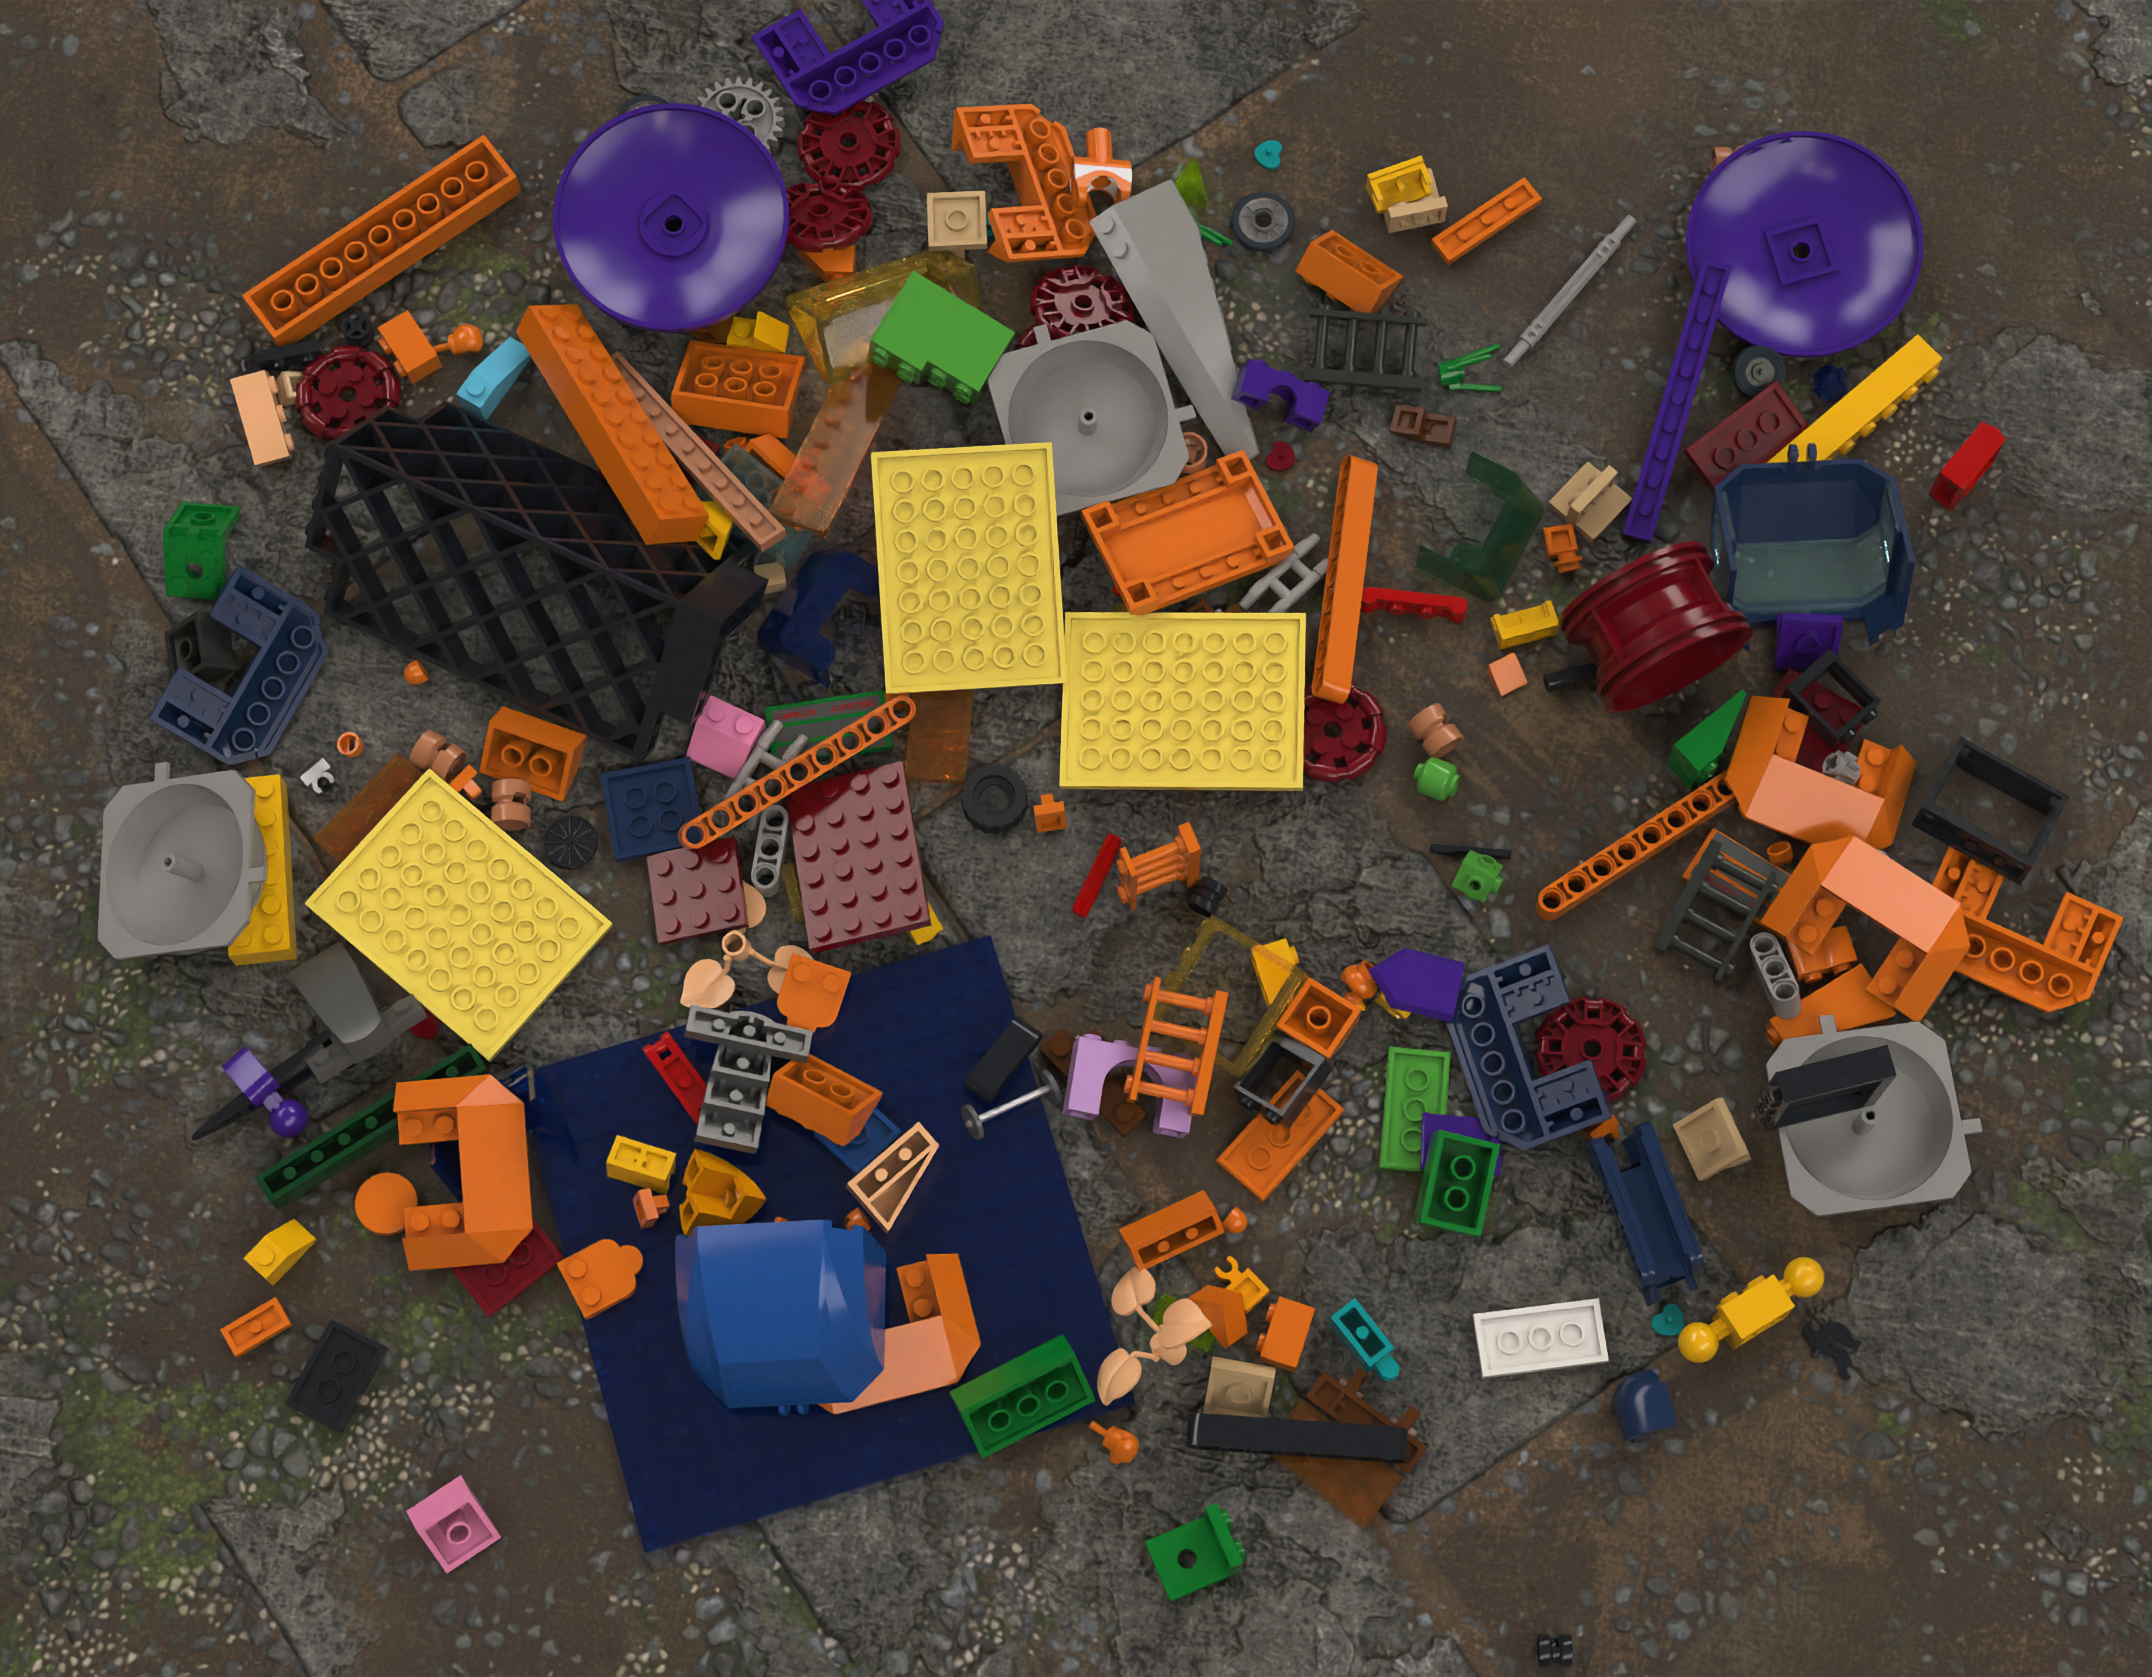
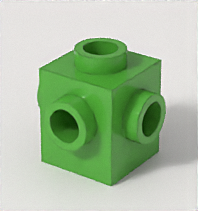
M1470 850L1460 866L1452 887L1464 892L1467 897L1473 900L1485 902L1490 893L1497 894L1503 882V878L1499 877L1503 865L1497 863L1491 856L1481 855Z

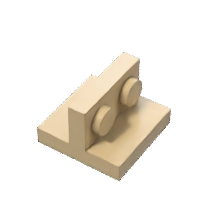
M985 191L927 193L929 251L953 252V263L965 262V250L987 249Z
M1587 461L1549 501L1548 507L1568 524L1573 523V528L1593 544L1632 503L1633 498L1615 484L1618 472L1609 465L1601 472Z
M1723 1097L1714 1099L1673 1124L1698 1181L1706 1180L1723 1169L1742 1165L1751 1160L1746 1144L1742 1140Z
M1213 1356L1203 1413L1267 1418L1275 1378V1367Z

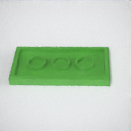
M1389 1046L1379 1162L1380 1170L1423 1174L1424 1170H1420L1422 1113L1446 1115L1451 1052Z

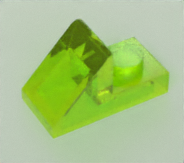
M1192 157L1175 181V185L1186 204L1189 199L1206 208L1207 195L1198 160Z

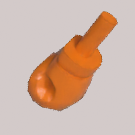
M465 323L458 326L453 331V334L448 335L447 343L432 347L436 353L451 349L453 355L464 354L468 351L477 353L483 346V336L477 326Z
M1095 1421L1090 1423L1089 1428L1104 1437L1102 1445L1110 1450L1109 1458L1111 1463L1119 1465L1121 1463H1130L1135 1458L1139 1449V1442L1134 1434L1115 1426L1107 1430Z

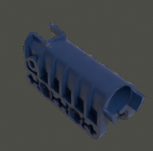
M1646 1121L1631 1128L1632 1134L1623 1140V1146L1631 1164L1630 1167L1619 1170L1611 1146L1607 1147L1603 1137L1589 1140L1584 1148V1152L1588 1155L1590 1167L1597 1181H1601L1606 1192L1604 1196L1605 1203H1610L1614 1213L1613 1224L1618 1225L1623 1237L1621 1241L1622 1248H1627L1632 1261L1629 1264L1630 1269L1635 1270L1640 1282L1638 1286L1639 1293L1643 1294L1646 1305L1649 1307L1662 1300L1658 1291L1659 1288L1686 1279L1690 1290H1699L1694 1274L1698 1273L1704 1266V1260L1656 1132L1651 1122Z

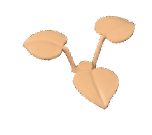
M743 881L749 922L748 928H753L762 922L766 914V902L760 892ZM741 928L738 931H727L729 933L722 940V948L726 953L723 957L725 960L724 968L722 969L721 965L712 959L700 960L692 965L684 980L680 1003L690 1008V1005H696L709 1009H715L727 1003L735 991L734 980L726 975L730 971L732 959L743 961L750 955L771 966L772 968L767 976L768 983L772 990L779 994L792 953L810 959L813 958L804 949L794 945L780 947L776 951L774 962L752 949L751 943L743 935L746 932V928Z
M1133 1267L1120 1279L1113 1291L1111 1303L1114 1311L1121 1316H1129L1136 1310L1156 1332L1150 1341L1152 1353L1133 1351L1129 1355L1125 1349L1120 1348L1107 1356L1101 1364L1097 1377L1098 1394L1102 1403L1106 1406L1113 1400L1127 1394L1139 1381L1142 1366L1136 1358L1151 1359L1154 1362H1158L1161 1358L1172 1366L1178 1365L1183 1361L1187 1353L1185 1343L1193 1340L1212 1326L1199 1306L1190 1299H1180L1170 1305L1163 1315L1164 1324L1158 1326L1142 1309L1143 1305L1149 1303L1154 1298L1156 1290L1155 1280L1145 1268L1139 1272L1137 1267Z

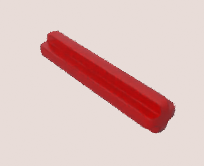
M1110 833L1107 834L1072 907V913L1081 918L1088 916L1122 844L1120 837Z

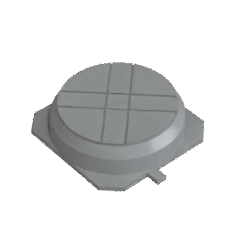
M1125 320L1051 341L1047 325L1044 324L1033 327L1037 345L1001 355L987 382L1005 445L1052 442L1057 517L1089 508L1107 500L1111 504L1127 497L1175 484L1189 460L1180 423L1196 419L1193 404L1175 409L1153 334Z
M155 763V778L153 782L122 786L104 809L98 941L115 959L123 960L163 954L191 955L211 948L231 946L249 924L250 915L260 899L264 883L267 882L268 868L264 840L254 818L255 789L238 771L228 770L170 779V763Z
M1831 1014L1818 1017L1822 1034L1783 1040L1765 1065L1768 1082H1770L1775 1072L1884 1045H1888L1897 1074L1878 1101L1872 1106L1776 1129L1791 1199L1815 1216L1820 1217L1858 1211L1882 1210L1895 1206L1954 1198L1972 1173L1964 1135L1982 1133L1983 1131L1980 1118L1961 1120L1947 1047L1943 1038L1919 1021L1837 1032L1834 1015Z

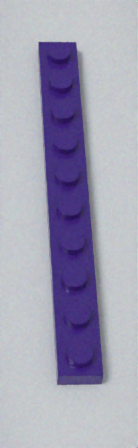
M1703 259L1625 523L1623 537L1651 544L1732 269L1731 265Z

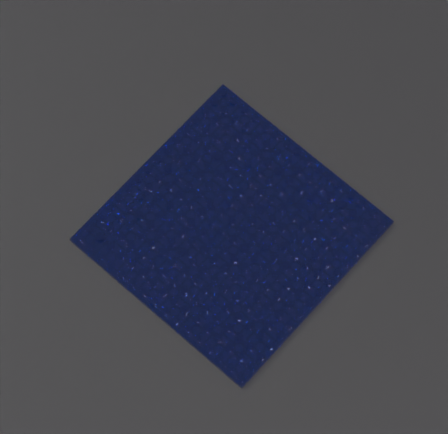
M991 935L850 976L836 1020L828 1027H817L812 1034L809 1054L883 1092L876 1108L902 1131L901 1136L916 1123L920 1122L939 1144L938 1149L887 1234L845 1187L856 1175L814 1137L815 1131L804 1128L802 1124L787 1116L778 1114L774 1109L766 1105L756 1154L694 1141L697 1130L696 1124L642 1051L643 1047L647 1044L653 1045L660 1040V1035L668 1031L707 1085L719 1044L684 1037L686 1025L516 1074L565 1259L603 1239L613 1240L620 1247L625 1245L634 1246L643 1256V1266L635 1275L637 1288L631 1297L588 1320L584 1318L580 1308L579 1311L646 1554L979 1453L949 1392L1062 1334L1075 1352L1096 1401L1022 1439L1135 1405L1131 1390L1124 1396L1113 1400L1108 1406L1102 1403L1098 1394L1097 1377L1101 1364L1108 1355L1118 1349L1041 1097L1039 1096L982 1122L984 1138L978 1141L971 1136L962 1117L961 1108L966 1104H970L976 1113L980 1115L1038 1089L1029 1058H1027L991 1104H987L964 1086L967 1077L1016 1017ZM778 998L733 1010L755 1012L768 1017L774 1023L787 1025L788 1017L779 1011L777 1006ZM667 1049L659 1057L663 1061L671 1055V1052ZM771 1056L770 1082L767 1088V1095L773 1074L791 1060ZM617 1135L676 1153V1169L674 1174L671 1173L670 1187L667 1192L670 1207L666 1208V1213L659 1215V1218L652 1227L641 1229L632 1201L638 1190L646 1188L607 1176L606 1161ZM699 1149L711 1153L734 1165L745 1173L763 1192L767 1200L758 1212L743 1224L774 1222L776 1217H782L788 1221L824 1219L832 1221V1227L847 1230L844 1223L846 1216L859 1207L871 1225V1229L868 1232L886 1251L885 1329L910 1323L897 1267L927 1260L926 1254L958 1253L981 1342L979 1350L973 1356L959 1383L838 1415L831 1414L818 1404H809L807 1415H800L797 1405H791L790 1413L786 1416L779 1414L778 1406L728 1408L692 1370L685 1351L680 1326L676 1286L675 1240L676 1236L684 1235L680 1221L679 1206L687 1198L686 1192L688 1187L683 1185L682 1181L694 1150ZM651 1190L653 1196L665 1195Z

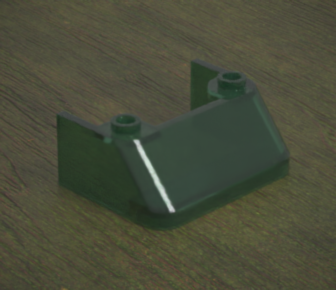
M1471 452L1465 474L1489 485L1493 494L1506 502L1481 549L1474 545L1463 543L1456 546L1449 558L1421 545L1415 568L1483 601L1490 602L1497 600L1502 595L1542 520L1544 506L1514 471L1477 453Z

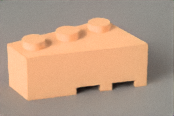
M262 370L230 379L254 465L259 468L292 459L291 451L295 450V445L291 433L286 434L283 422H286L287 418L283 405H279L276 393H279L274 375L271 376L267 371Z
M920 1122L916 1123L845 1186L886 1234L889 1232L939 1147V1144Z

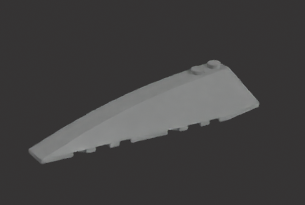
M1171 179L1112 205L1089 221L1091 227L1151 334L1154 335L1155 341L1225 456L1244 449L1250 461L1259 455L1260 452L1245 405L1231 399L1238 370L1236 363L1233 362L1229 336L1221 306L1218 304L1214 290L1216 288L1214 280L1210 276L1207 265L1209 262L1206 251L1203 250L1202 235L1197 222Z

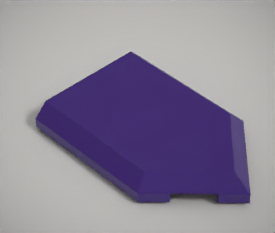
M1403 948L1368 970L1372 979L1376 981L1385 995L1384 998L1391 1008L1446 1022L1452 1021L1464 962Z

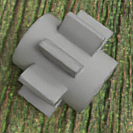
M1838 750L1836 753L1826 757L1823 762L1822 773L1852 786L1860 776L1861 766L1855 763L1858 759L1849 751L1842 753Z

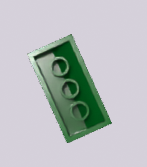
M1063 1334L949 1392L982 1459L1096 1401L1076 1354Z

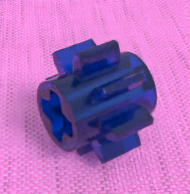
M1824 366L1815 373V381H1813L1815 387L1812 390L1820 400L1825 398L1831 402L1838 401L1847 394V386L1850 385L1847 380L1850 377L1843 367L1837 370L1835 366Z

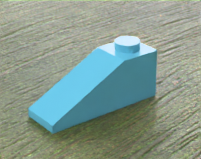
M509 337L471 372L456 393L461 408L485 420L490 417L532 358L524 344Z

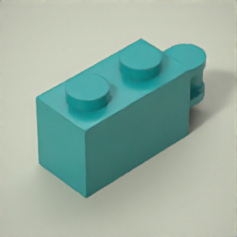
M1354 1298L1330 1317L1328 1324L1367 1373L1374 1369L1383 1381L1392 1382L1399 1373V1365L1391 1356L1395 1347L1357 1299Z

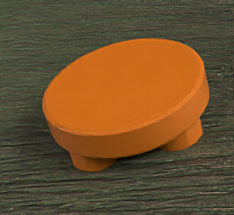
M392 1172L379 1173L368 1178L359 1188L355 1198V1211L358 1219L365 1228L378 1236H390L404 1231V1208L419 1206V1198L414 1186L405 1177Z

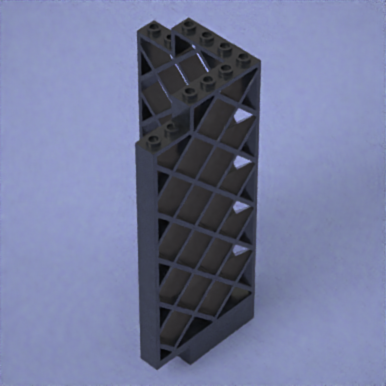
M446 401L435 408H431L428 413L417 419L386 405L377 412H373L364 421L358 422L349 431H345L336 440L330 441L324 452V457H326L325 466L318 477L319 491L311 505L312 510H314L312 519L305 529V535H307L305 548L335 561L330 571V575L333 576L331 585L327 588L324 595V601H326L325 614L641 761L655 749L665 714L687 725H691L702 715L725 638L761 605L769 580L751 572L758 547L751 540L734 532L730 533L720 560H714L696 541L646 545L608 481L599 476V471ZM344 463L358 491L337 499L335 494ZM402 482L406 484L424 521L404 529L383 490ZM363 499L382 535V538L363 546L342 508ZM468 513L473 515L491 550L471 559H468L449 522ZM327 527H328V529H329V531H330L332 537H330V536H328V535H325V534H326ZM426 530H429L449 567L427 576L408 539ZM539 544L557 581L535 590L516 552ZM388 547L407 583L389 592H386L367 554ZM496 560L515 598L493 606L474 569ZM351 573L366 601L356 605L344 600ZM602 575L607 576L625 611L601 620L583 585L584 582ZM454 577L473 613L455 622H451L433 585ZM563 591L581 629L559 637L541 599ZM413 594L431 631L419 635L406 629L392 601ZM674 606L676 610L666 643H664L650 614ZM521 608L539 645L517 653L499 616ZM630 622L649 659L625 667L607 631ZM478 624L497 661L483 665L471 659L457 632ZM584 639L588 640L605 673L604 676L586 683L582 682L565 649L566 646ZM545 655L563 691L550 696L537 690L523 663ZM651 670H656L657 673L648 703L645 706L631 678ZM612 686L629 722L615 726L602 720L589 696L590 693Z

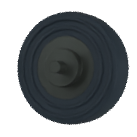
M1751 346L1744 349L1735 358L1731 369L1732 381L1741 394L1749 398H1753L1774 381H1777L1781 387L1786 374L1785 364L1781 356L1775 350L1766 346Z

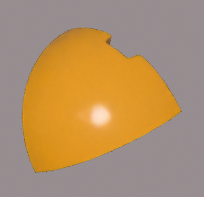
M695 1149L688 1162L682 1181L683 1185L688 1187L686 1192L687 1198L679 1206L683 1233L689 1237L693 1235V1228L698 1226L743 1224L758 1212L767 1199L760 1188L737 1167L718 1156Z

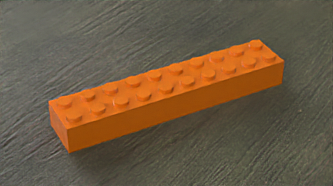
M482 135L244 293L242 297L248 310L276 347L295 344L520 194L522 191L518 178L486 136Z
M579 305L528 306L516 333L645 544L696 541L709 518V514Z

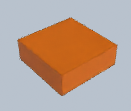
M1573 523L1543 528L1542 533L1548 559L1558 558L1560 554L1575 551L1576 555L1578 554Z

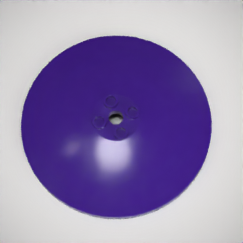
M680 103L656 104L631 110L615 117L593 132L576 150L564 169L556 191L553 209V230L559 256L567 274L582 295L604 314L623 324L637 329L661 333L688 332L709 327L728 319L751 303L772 279L780 264L788 239L790 223L789 203L782 175L773 157L761 141L746 127L720 112L701 106ZM671 219H678L682 222V226L678 231L671 232L666 229L667 222Z

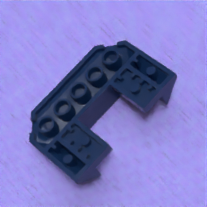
M240 564L217 594L219 598L208 615V618L257 646L234 688L228 696L188 671L178 667L164 692L157 697L148 718L150 721L227 766L269 756L272 753L329 653L320 628L321 622L318 612Z
M1550 944L1463 977L1460 983L1453 1019L1451 1022H1446L1484 1132L1523 1151L1612 1119L1608 1093L1602 1089L1592 1060L1584 1061L1537 1079L1518 1024L1572 1003L1564 979H1567Z

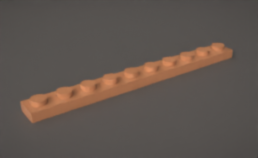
M618 351L612 354L610 357L671 455L760 551L764 552L787 537L785 528Z

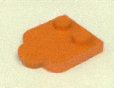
M792 953L777 999L779 1011L788 1017L787 1025L811 1030L813 1034L817 1027L823 1028L833 1024L837 1018L852 972Z
M603 1239L558 1262L557 1265L584 1318L588 1320L628 1299L635 1293L637 1288L635 1275L643 1266V1256L634 1246L625 1245L620 1247L613 1240Z

